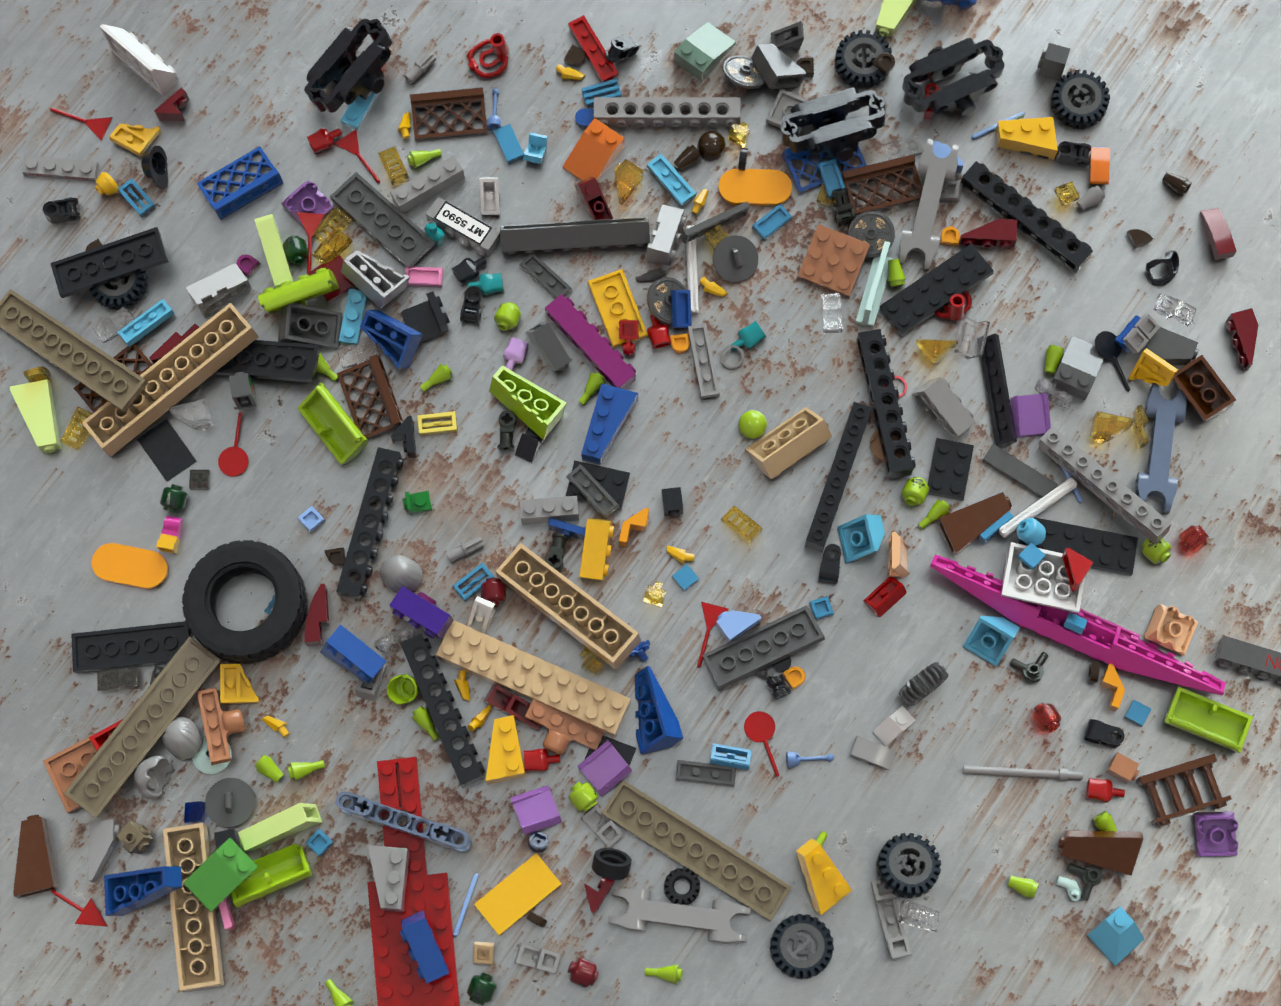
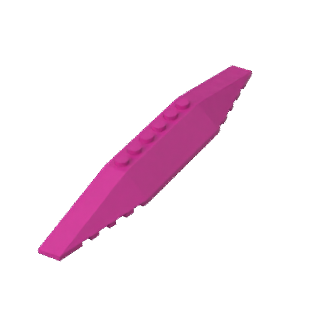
M935 555L930 567L1011 621L1017 623L1020 627L1031 629L1038 635L1049 637L1056 643L1067 645L1074 651L1085 653L1095 660L1103 661L1108 665L1110 663L1114 668L1221 696L1224 693L1225 682L1205 671L1200 672L1193 669L1194 665L1187 661L1185 663L1178 661L1174 658L1175 654L1171 652L1166 654L1157 649V644L1151 641L1149 644L1139 639L1141 635L1081 608L1079 613L1001 596L1003 580L994 578L992 573L987 572L985 575L976 572L974 567L967 566L965 568L958 565L956 561ZM1069 612L1087 620L1082 634L1064 627Z

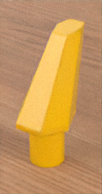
M559 64L555 69L562 74L561 78L576 80L585 78V74L570 67L565 68Z
M410 112L404 113L397 130L401 132L403 139L410 138L408 132L411 128Z
M703 189L693 200L695 204L691 212L699 213L701 207L705 204L708 190Z
M705 277L699 281L704 286L703 291L720 297L728 295V292L714 281L709 282Z
M666 546L667 553L682 564H684V561L694 562L695 554L685 553L683 549Z
M459 670L458 679L454 680L462 699L470 702L469 681H466V671Z
M490 705L486 706L471 719V723L467 726L469 731L473 732L476 728L482 727L492 710Z
M271 716L262 718L274 732L279 731L283 738L290 734L285 727L286 722Z

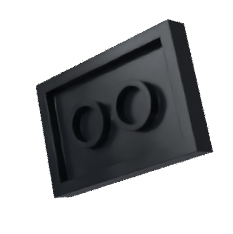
M936 438L927 482L929 486L928 494L960 501L964 500L974 445Z
M574 460L572 471L581 464L619 504L617 510L622 511L630 472ZM569 481L566 496H577L578 501L589 503Z

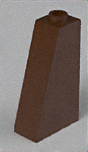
M1002 492L939 518V527L953 557L976 541L982 532L1011 510L1012 504L1008 496L1005 497Z
M31 815L27 817V820L21 821L13 890L14 897L17 898L59 889L47 821L45 818L39 817V815Z
M1066 830L1065 835L1060 836L1058 847L1063 856L1132 876L1143 842V835L1141 832Z

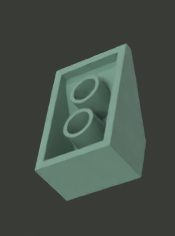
M706 22L688 36L674 51V62L703 82L736 42L712 24Z

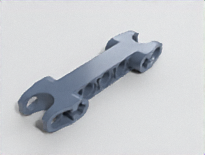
M1152 383L1144 409V417L1153 418L1147 473L1138 472L1135 494L1145 502L1148 496L1154 495L1158 497L1162 502L1163 513L1169 514L1177 493L1178 484L1177 478L1169 477L1175 422H1184L1187 403L1185 395L1179 388L1175 398L1167 400L1160 395L1159 385Z
M350 792L338 793L335 801L341 811L350 816L436 843L439 846L457 852L469 851L472 842L469 836L464 831L452 826L437 823ZM352 800L348 807H344L345 801ZM383 811H388L390 817L385 821L380 820V814ZM403 817L408 818V824L405 827H400L398 824L399 820ZM426 824L428 828L426 832L419 833L417 831L418 826ZM444 832L445 836L441 835L440 838L437 836L438 834H442ZM457 838H465L462 844H455Z

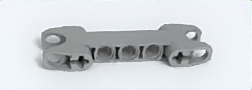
M928 139L917 174L926 175L914 227L913 230L903 229L899 246L900 265H904L909 253L917 251L924 257L923 270L929 271L940 240V236L931 235L943 183L944 180L954 181L958 165V145H953L951 153L946 158H938L933 153L934 140Z
M612 889V896L626 900L629 904V909L623 916L608 917L609 924L617 925L627 930L646 932L648 922L709 931L708 941L725 944L747 942L746 935L736 933L731 929L730 920L735 915H750L751 908L731 901L713 900L712 909L651 901V891L645 889Z

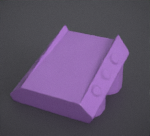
M309 180L281 203L301 225L302 223L297 212L326 214L334 207L330 200L318 190L317 185Z
M1048 394L1016 395L1010 398L1016 438L1043 436L1051 428Z
M608 740L578 765V768L601 797L612 790L617 783L627 778L628 774L632 771Z
M548 785L510 797L524 835L532 834L540 829L562 822Z
M1197 812L1194 814L1198 856L1238 855V842L1236 840L1238 822L1235 820L1234 812Z

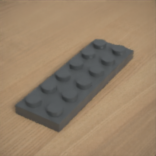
M357 172L330 196L335 204L407 268L412 267L435 245V241Z
M806 605L703 654L702 657L718 688L722 689L825 640V636Z

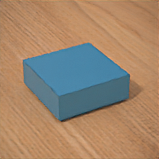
M1030 543L1018 555V559L1033 570L1045 558L1046 554Z
M688 564L672 575V578L683 591H686L699 580Z
M828 596L809 601L816 621L834 615Z
M1069 612L1064 627L1082 634L1087 620Z
M1133 700L1124 718L1142 727L1151 708Z
M318 829L305 843L321 857L334 842L323 831Z

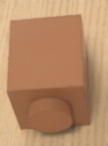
M1118 752L1114 755L1105 773L1127 784L1131 780L1134 781L1138 776L1139 770L1137 768L1139 763Z

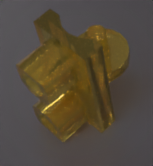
M581 643L580 646L583 651L580 653V656L585 658L587 654H590L583 662L581 668L584 671L588 669L590 672L597 674L603 665L595 660L598 656Z

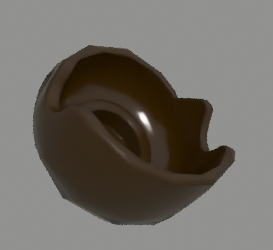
M708 131L702 134L697 144V150L700 152L701 157L709 161L719 159L725 150V138L715 131Z

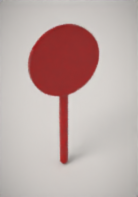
M242 412L238 414L234 447H228L223 450L218 458L220 470L225 475L231 477L243 474L249 464L246 452L238 447Z
M753 712L745 720V734L754 742L764 743L774 773L778 777L779 772L767 742L775 732L774 719L766 712Z

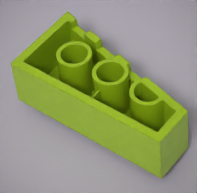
M504 366L492 377L489 392L544 440L563 417L567 403Z

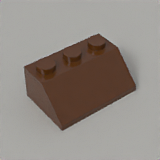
M1200 355L1179 369L1173 378V381L1204 422L1217 417L1232 407L1236 401L1235 397L1203 355Z

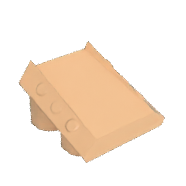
M895 531L891 533V538H889L888 574L889 577H900L903 579L910 574L908 572V549L910 546Z
M1159 604L1154 609L1144 636L1146 639L1184 656L1198 621L1189 615L1185 616L1179 613V610L1174 606L1166 607Z

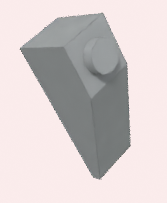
M90 820L88 881L92 883H97L118 842L117 835L121 831V826L115 820Z

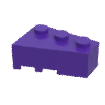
M403 586L389 605L394 616L405 620L416 629L420 628L425 631L424 633L432 639L436 637L441 640L454 621L450 614Z

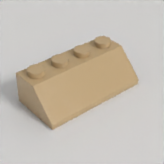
M805 407L748 446L745 450L762 473L772 479L779 476L788 467L793 466L802 457L809 455L818 446L825 444L832 435L825 420Z

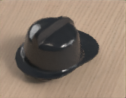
M154 146L150 152L143 155L141 167L146 177L153 179L158 188L165 189L168 185L167 156L161 146Z

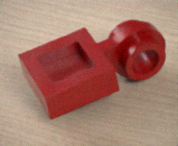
M930 83L925 87L926 98L939 91V87L936 84ZM931 108L924 111L923 119L931 120L932 113H934Z
M619 320V339H626V343H623V354H627V356H631L636 352V344L632 343L631 339H639V320Z

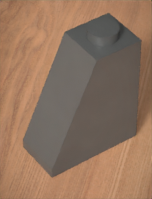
M773 44L757 45L751 57L770 89L800 87L807 74Z
M541 322L526 331L552 371L558 370L561 372L569 367L568 363L571 362V359L548 322Z
M1162 327L1149 339L1145 349L1147 348L1170 365H1187L1191 359H1196L1199 352L1196 349L1198 342Z

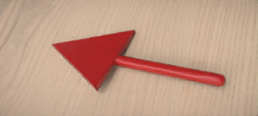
M51 890L52 894L81 912L75 924L108 927L92 898H90L85 908H82L57 891Z

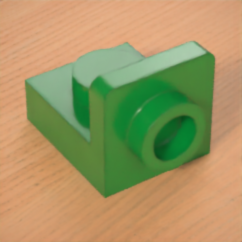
M429 491L413 494L405 492L406 498L402 499L404 510L408 509L410 515L432 511Z

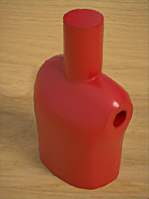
M321 128L314 134L307 136V140L315 154L332 147L334 144L333 139L341 136L342 132L340 128L331 132L326 128Z
M650 315L652 326L647 329L652 348L660 349L671 345L667 324H660L659 320Z
M546 749L524 751L525 771H547L549 763H560V755H548Z
M1088 779L1087 799H1095L1107 803L1111 801L1112 796L1124 798L1125 790L1113 788L1111 780Z

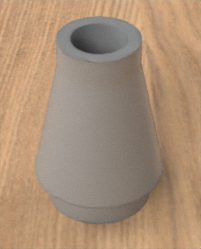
M1099 186L1091 187L1076 203L1084 211L1103 202L1105 194Z

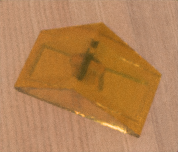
M918 339L916 344L933 363H938L958 345V340Z

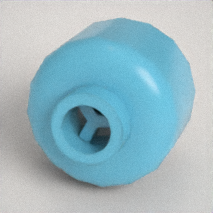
M1026 518L1019 523L1017 536L1025 544L1029 545L1032 543L1036 546L1045 539L1046 529L1036 519Z

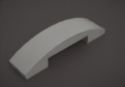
M880 880L872 881L871 884L881 926L892 960L911 956L912 952L903 927L896 894L891 893V888L887 890L884 887L886 885L885 882L881 883Z

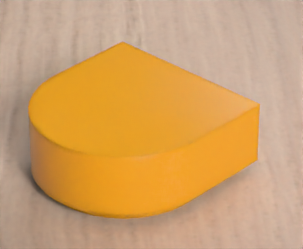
M952 226L944 228L940 237V245L958 247L960 239L958 229Z
M689 333L670 335L671 348L675 353L684 354L689 350Z
M794 666L782 673L792 691L801 686L805 681V672L800 667Z

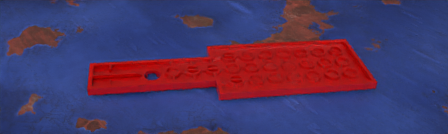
M417 757L377 761L380 804L422 817ZM388 811L381 813L383 821L390 817ZM420 824L417 828L419 833H424L423 824ZM382 826L384 847L408 848L410 856L403 912L381 909L375 881L367 882L378 1006H460L448 873L428 875L424 839ZM424 910L426 920L433 931L434 938L449 970V974L429 983H426L424 978L420 979L416 970L419 965L416 960L412 961L408 952L411 947L408 941L404 943L400 931L403 930L401 920Z

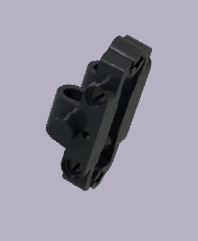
M362 19L354 28H344L307 73L306 79L309 83L305 86L304 91L319 112L328 111L333 113L343 103L347 105L352 104L358 96L367 100L372 92L378 94L382 91L384 87V74L381 68L390 58L391 51L389 47L392 44V38L378 19ZM369 34L374 42L357 58L356 51ZM333 81L337 85L328 97L323 89Z
M972 38L964 39L944 49L942 46L932 49L928 56L915 61L909 66L911 73L904 77L902 85L904 102L912 106L916 112H924L931 108L935 115L945 111L952 113L957 110L960 111L962 116L972 113L976 109L974 103L978 100L979 96L993 90L998 85L996 79L1001 77L1005 66L1002 60L1003 50L994 46L990 40H983L975 44ZM979 54H985L984 63L989 69L977 74L973 73L948 84L926 99L921 98L922 89L917 83L928 79L931 83H936L960 72L966 62L974 59Z
M849 88L796 104L791 108V114L782 117L781 138L783 145L789 147L794 153L808 150L810 155H818L825 152L828 160L838 157L840 161H847L857 151L859 142L874 137L877 133L876 129L885 125V99L878 96L873 90L859 93L856 88ZM869 106V116L855 119L853 117L846 120L848 113ZM813 125L815 131L798 137L797 127Z

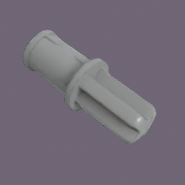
M427 53L419 62H415V66L404 75L405 79L410 84H413L436 61L435 56L432 53Z
M476 537L464 544L460 543V546L446 552L450 563H453L464 556L468 557V554L482 548L484 543L480 537Z

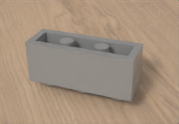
M577 496L520 500L522 525L548 523L550 518L560 521L579 520Z

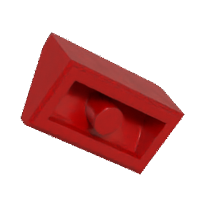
M888 577L863 601L878 617H881L907 591L904 585L897 579Z

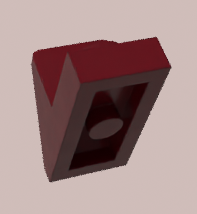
M181 87L154 110L160 121H185L179 109L185 107L189 101L186 91Z
M602 878L597 886L599 891L584 883L590 910L593 915L599 910L616 880Z

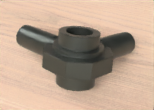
M1042 652L1035 663L1027 665L1013 658L1010 665L1021 670L1026 680L1032 683L1039 682L1044 675L1042 666L1049 656L1047 653Z
M1069 863L1067 871L1081 876L1085 883L1081 899L1088 901L1092 888L1101 883L1103 873L1100 868L1093 865L1082 868Z

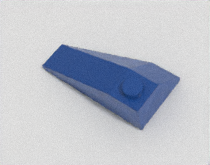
M646 666L635 674V698L638 700V711L635 712L636 718L639 719V729H636V738L641 754L670 748L683 739L679 721L651 667Z

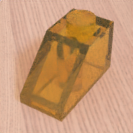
M626 158L622 163L619 162L614 169L618 200L621 205L624 204L644 178L643 170Z
M1096 411L1093 416L1089 438L1099 443L1109 442L1130 429L1134 419Z

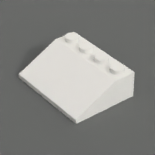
M104 24L100 26L111 51L162 96L178 82L175 75L177 72L170 65L166 66L159 55H153L146 44H140L138 38L132 32L128 33L124 29Z
M1011 542L1005 561L1001 596L1079 613L1085 578L1078 589L1072 592L1062 559L1063 554L1040 549L1046 556L1031 570L1018 559V555L1027 545Z

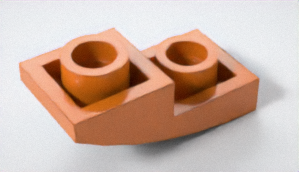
M1091 148L1090 184H1109L1110 148Z

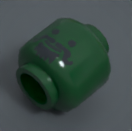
M290 236L283 243L288 262L298 265L302 264L308 257L309 251L303 238Z
M172 484L171 487L163 489L160 504L164 507L163 510L178 513V511L184 509L188 494L182 491V486Z
M481 973V975H474L467 989V994L472 1002L484 1005L492 1000L496 990V983L492 980L493 977L491 975Z

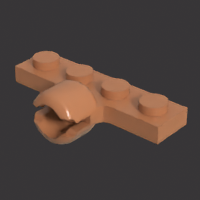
M216 687L197 691L211 765L229 762L231 757L227 737L245 730L242 712L240 709L222 711Z
M532 699L524 716L548 729L543 747L556 755H562L570 741H575L595 751L604 732L536 699Z

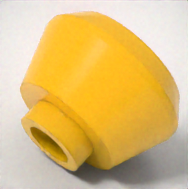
M101 172L95 181L97 192L101 196L103 194L109 196L118 193L119 187L107 172Z

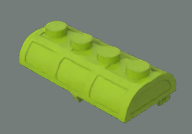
M320 268L315 271L316 274L310 276L308 274L301 275L297 281H285L278 288L270 287L264 289L263 293L258 295V300L264 311L272 314L280 311L281 307L291 303H302V305L307 306V300L340 288L333 272L330 269Z
M319 383L297 407L341 465L353 460L368 444V439L361 433L323 383Z
M1178 686L1171 699L1164 723L1241 753L1253 716Z
M294 843L254 860L253 862L258 866L257 869L231 893L235 907L239 908L242 905L311 877V868L302 845L299 846V844Z

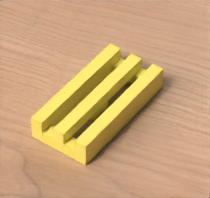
M455 411L417 415L420 436L457 432ZM452 418V420L422 423V421ZM453 425V426H449V427L423 429V428H429V427H438V426Z

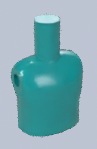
M435 223L425 226V233L435 241V245L442 246L445 243L444 232Z
M484 273L480 275L478 282L468 283L469 287H478L484 295L504 292L501 273Z
M754 321L738 331L740 339L731 345H736L739 348L744 345L751 349L758 342L766 338V335L757 321Z

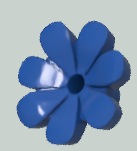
M650 641L640 642L629 656H639L642 662L646 661L648 656L645 652L650 648Z

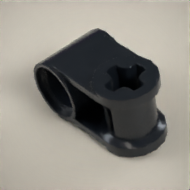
M624 34L612 39L611 47L606 50L605 57L610 62L617 63L634 56L638 52L639 46L628 34Z
M1063 141L1058 145V151L1055 156V160L1058 163L1078 167L1090 165L1088 157L1091 146L1089 144Z
M71 197L48 201L43 205V213L50 223L77 221L81 218L80 213H78L77 205L79 200L77 198ZM56 210L54 214H49L51 211Z
M476 286L468 287L465 291L460 313L461 322L467 320L474 321L476 324L480 323L483 296L481 290ZM472 294L479 295L475 300L470 299Z
M829 544L825 547L818 580L838 583L841 549L838 545ZM830 551H834V558L830 557Z
M1089 719L1084 739L1088 742L1110 748L1119 747L1125 738L1122 729L1095 719ZM1113 734L1116 735V738H1117L1116 741H1113V737H1112Z

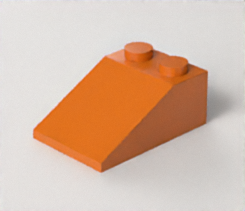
M594 118L563 165V169L581 181L590 177H595L596 181H598L624 149V137Z

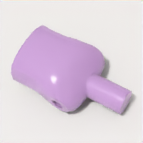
M510 338L503 354V358L508 361L506 368L512 371L515 364L523 363L529 346L528 343L517 338Z

